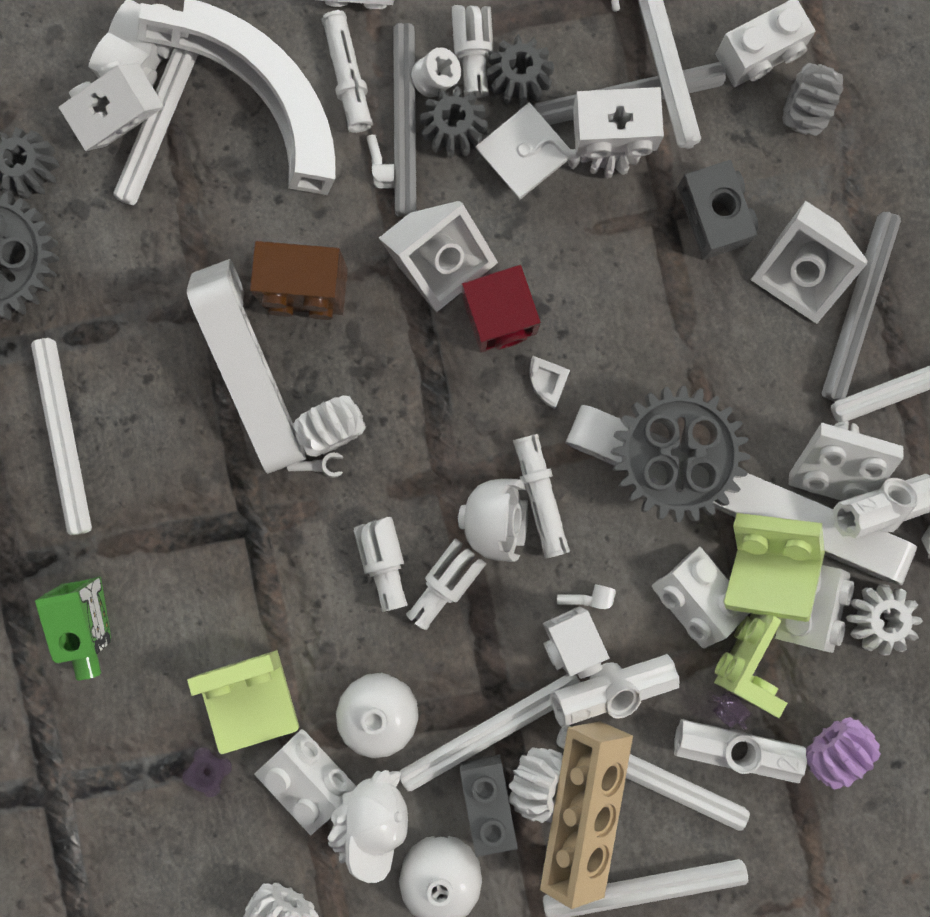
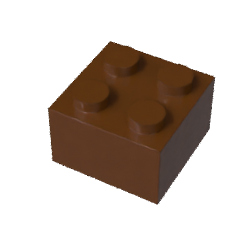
M255 241L250 291L265 309H269V314L289 317L293 316V311L309 312L308 316L314 319L331 320L333 319V314H344L348 268L340 248Z

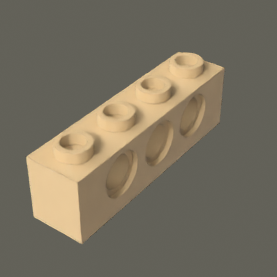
M601 721L571 726L567 729L540 887L542 892L570 909L605 898L633 735Z

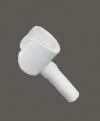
M376 135L367 136L366 139L372 157L374 185L377 188H395L394 164H382V156Z
M333 452L327 454L323 460L300 461L287 466L288 471L323 472L327 477L336 478L343 472H330L326 468V461L331 458L343 459V456Z
M595 584L592 596L584 594H557V605H584L608 609L613 605L616 591L615 589Z

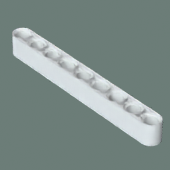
M581 405L566 444L615 466L622 462V457L611 454V450L623 446V442L617 440L613 435L616 431H627L628 428L623 425L620 418L596 408ZM650 432L656 442H667V438ZM681 444L679 447L671 450V455L679 458L678 476L675 482V489L678 492L682 490L680 463L688 459V453L681 451ZM652 463L648 471L649 478L652 482L662 486L667 481V470L661 464ZM695 465L691 471V479L695 485L704 488L709 481V474L704 467ZM749 473L745 477H734L733 481L741 490L737 493L724 492L730 502L727 506H721L713 501L715 509L736 517L737 513L822 523L825 556L896 585H903L917 550V546L913 543L879 530L855 539L851 536L843 537L834 527L833 509Z

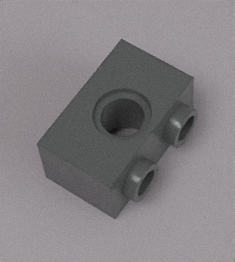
M727 160L683 176L677 188L702 259L705 260L748 246L757 236L758 219L754 210L747 207L743 195L745 193V183L741 173L734 170L732 161ZM718 202L725 205L729 216L716 214L712 208V203Z
M500 754L461 762L460 774L475 856L479 857L518 849Z

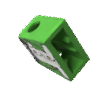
M101 577L60 584L35 600L54 663L72 661L75 678L78 681L94 678L101 674L97 654L111 642Z

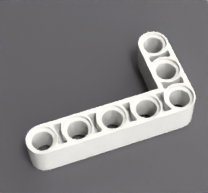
M231 259L192 273L187 287L190 305L264 470L269 474L305 460V452L295 436L296 432L293 428L291 417L243 308L244 291Z

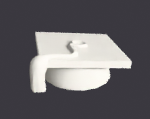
M530 102L475 146L477 151L519 200L565 162L568 161L571 169H574L581 159V154L576 155V149H570Z

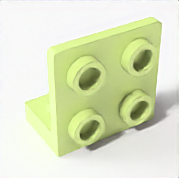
M737 513L733 528L738 550L724 599L725 608L808 622L812 614L825 553L822 523Z
M752 613L750 617L746 616L737 626L734 637L738 640L730 653L725 652L715 668V674L718 677L714 683L754 706L780 718L788 703L775 696L779 688L757 676H753L776 633L781 620L773 615L765 616Z
M277 650L187 679L191 695L194 696L200 693L203 695L220 754L287 735L299 729V723Z

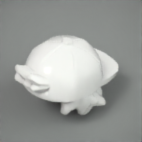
M376 771L372 778L360 782L352 792L343 794V804L334 810L331 815V821L334 826L327 838L329 846L333 848L334 852H339V862H346L350 874L356 879L367 883H377L385 879L391 869L394 849L404 842L407 835V805L400 791L396 788L400 781L401 773L399 771Z

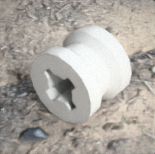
M443 47L435 48L414 64L411 73L413 84L422 95L429 98L437 97L440 89L446 91V89L454 86L461 77L460 62L450 50Z

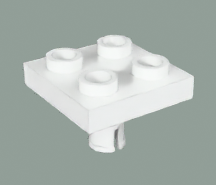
M849 421L838 422L834 426L821 423L790 471L789 485L841 501L878 490L903 460V446L859 434V427L855 423H852L851 431H849Z

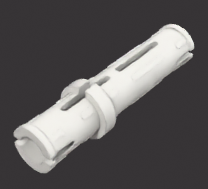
M340 10L330 11L323 15L321 21L325 29L330 56L338 82L335 89L336 95L343 103L349 132H363L373 126L365 97L368 92L367 85L360 77L346 13Z
M535 434L513 440L523 475L520 476V479L525 484L530 498L531 508L542 542L544 557L551 558L568 553L570 549L564 535L563 525L549 478L553 475L551 468L547 469L539 436Z

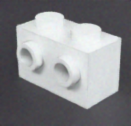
M789 0L726 33L715 55L719 62L724 65L725 72L733 87H736L748 80L756 81L762 78L773 67L784 61L785 63H790L798 59L807 51L806 45L816 31L799 1Z
M576 607L543 623L550 639L543 644L553 666L555 665L557 670L563 667L569 676L578 674L579 678L582 679L602 670L601 662L610 659L588 610Z

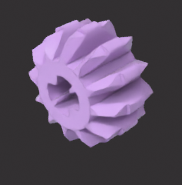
M851 717L844 718L841 722L834 721L827 729L823 728L822 733L813 737V743L806 749L807 764L815 777L833 790L840 789L842 786L849 787L855 780L863 779V775L873 769V763L881 755L879 752L880 745L874 739L875 735L867 726H863L859 720H853Z

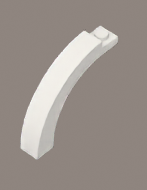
M184 0L183 12L172 10L163 4L149 5L141 3L137 40L195 52L220 63L241 77L262 98L278 123L288 155V188L328 195L335 181L333 138L320 100L294 61L276 43L251 24L210 4L197 0Z

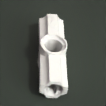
M923 474L908 480L889 478L878 490L839 502L832 511L835 519L834 527L843 537L851 536L854 539L878 530L887 533L894 532L903 521L930 512V475Z
M668 654L623 669L617 663L610 662L603 664V669L591 675L590 680L550 692V698L555 717L561 727L606 712L613 718H625L637 710L642 700L679 688V675L673 660Z
M684 719L680 720L676 729L674 739L675 756L731 768L741 774L754 773L794 783H800L801 778L805 775L807 758L804 746L747 734L739 729L728 730ZM746 741L748 745L746 756L741 760H733L731 757L733 746L738 742Z

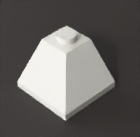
M460 201L411 212L379 237L397 266L436 312L462 292V283L480 278L498 263L465 206Z
M805 201L753 274L751 281L817 324L867 265L868 260L839 222Z

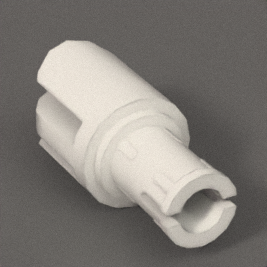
M462 5L452 6L454 54L463 63L464 96L473 92L476 98L489 95L486 61L489 60V56L493 51L491 7L484 6L480 11L478 6H468L465 10Z
M392 517L381 518L380 520L354 527L364 573H369L370 577H374L382 612L407 606L398 569H401V564H404Z
M456 538L425 577L428 588L412 609L406 613L411 621L417 619L415 624L424 630L429 628L430 623L447 602H458L487 564L482 559H478L471 565L458 584L454 586L475 556L467 548L455 558L463 545Z

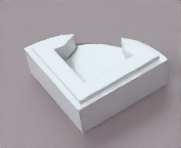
M532 356L529 367L532 388L541 401L555 409L570 370Z

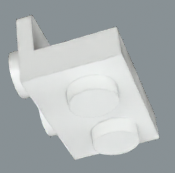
M700 546L692 550L669 574L658 579L652 585L653 590L658 594L662 603L673 612L686 628L690 637L697 641L702 648L726 639L749 614L725 608L724 599L729 580Z
M822 565L810 620L803 622L780 618L781 623L777 629L775 639L833 653L835 645H841L845 634V622L841 621L844 605L848 606L853 597L854 582L849 581L850 573L842 569Z
M303 729L296 733L254 774L310 835L331 818L333 811L343 804L342 795L352 792L356 788L347 775Z

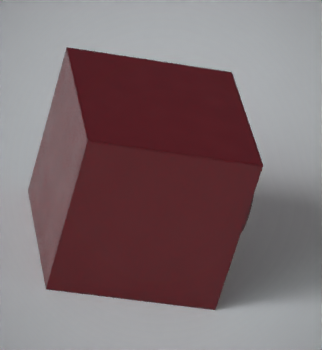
M521 264L462 283V299L480 353L494 348L497 350L509 348L526 341L528 337L537 335L541 322Z

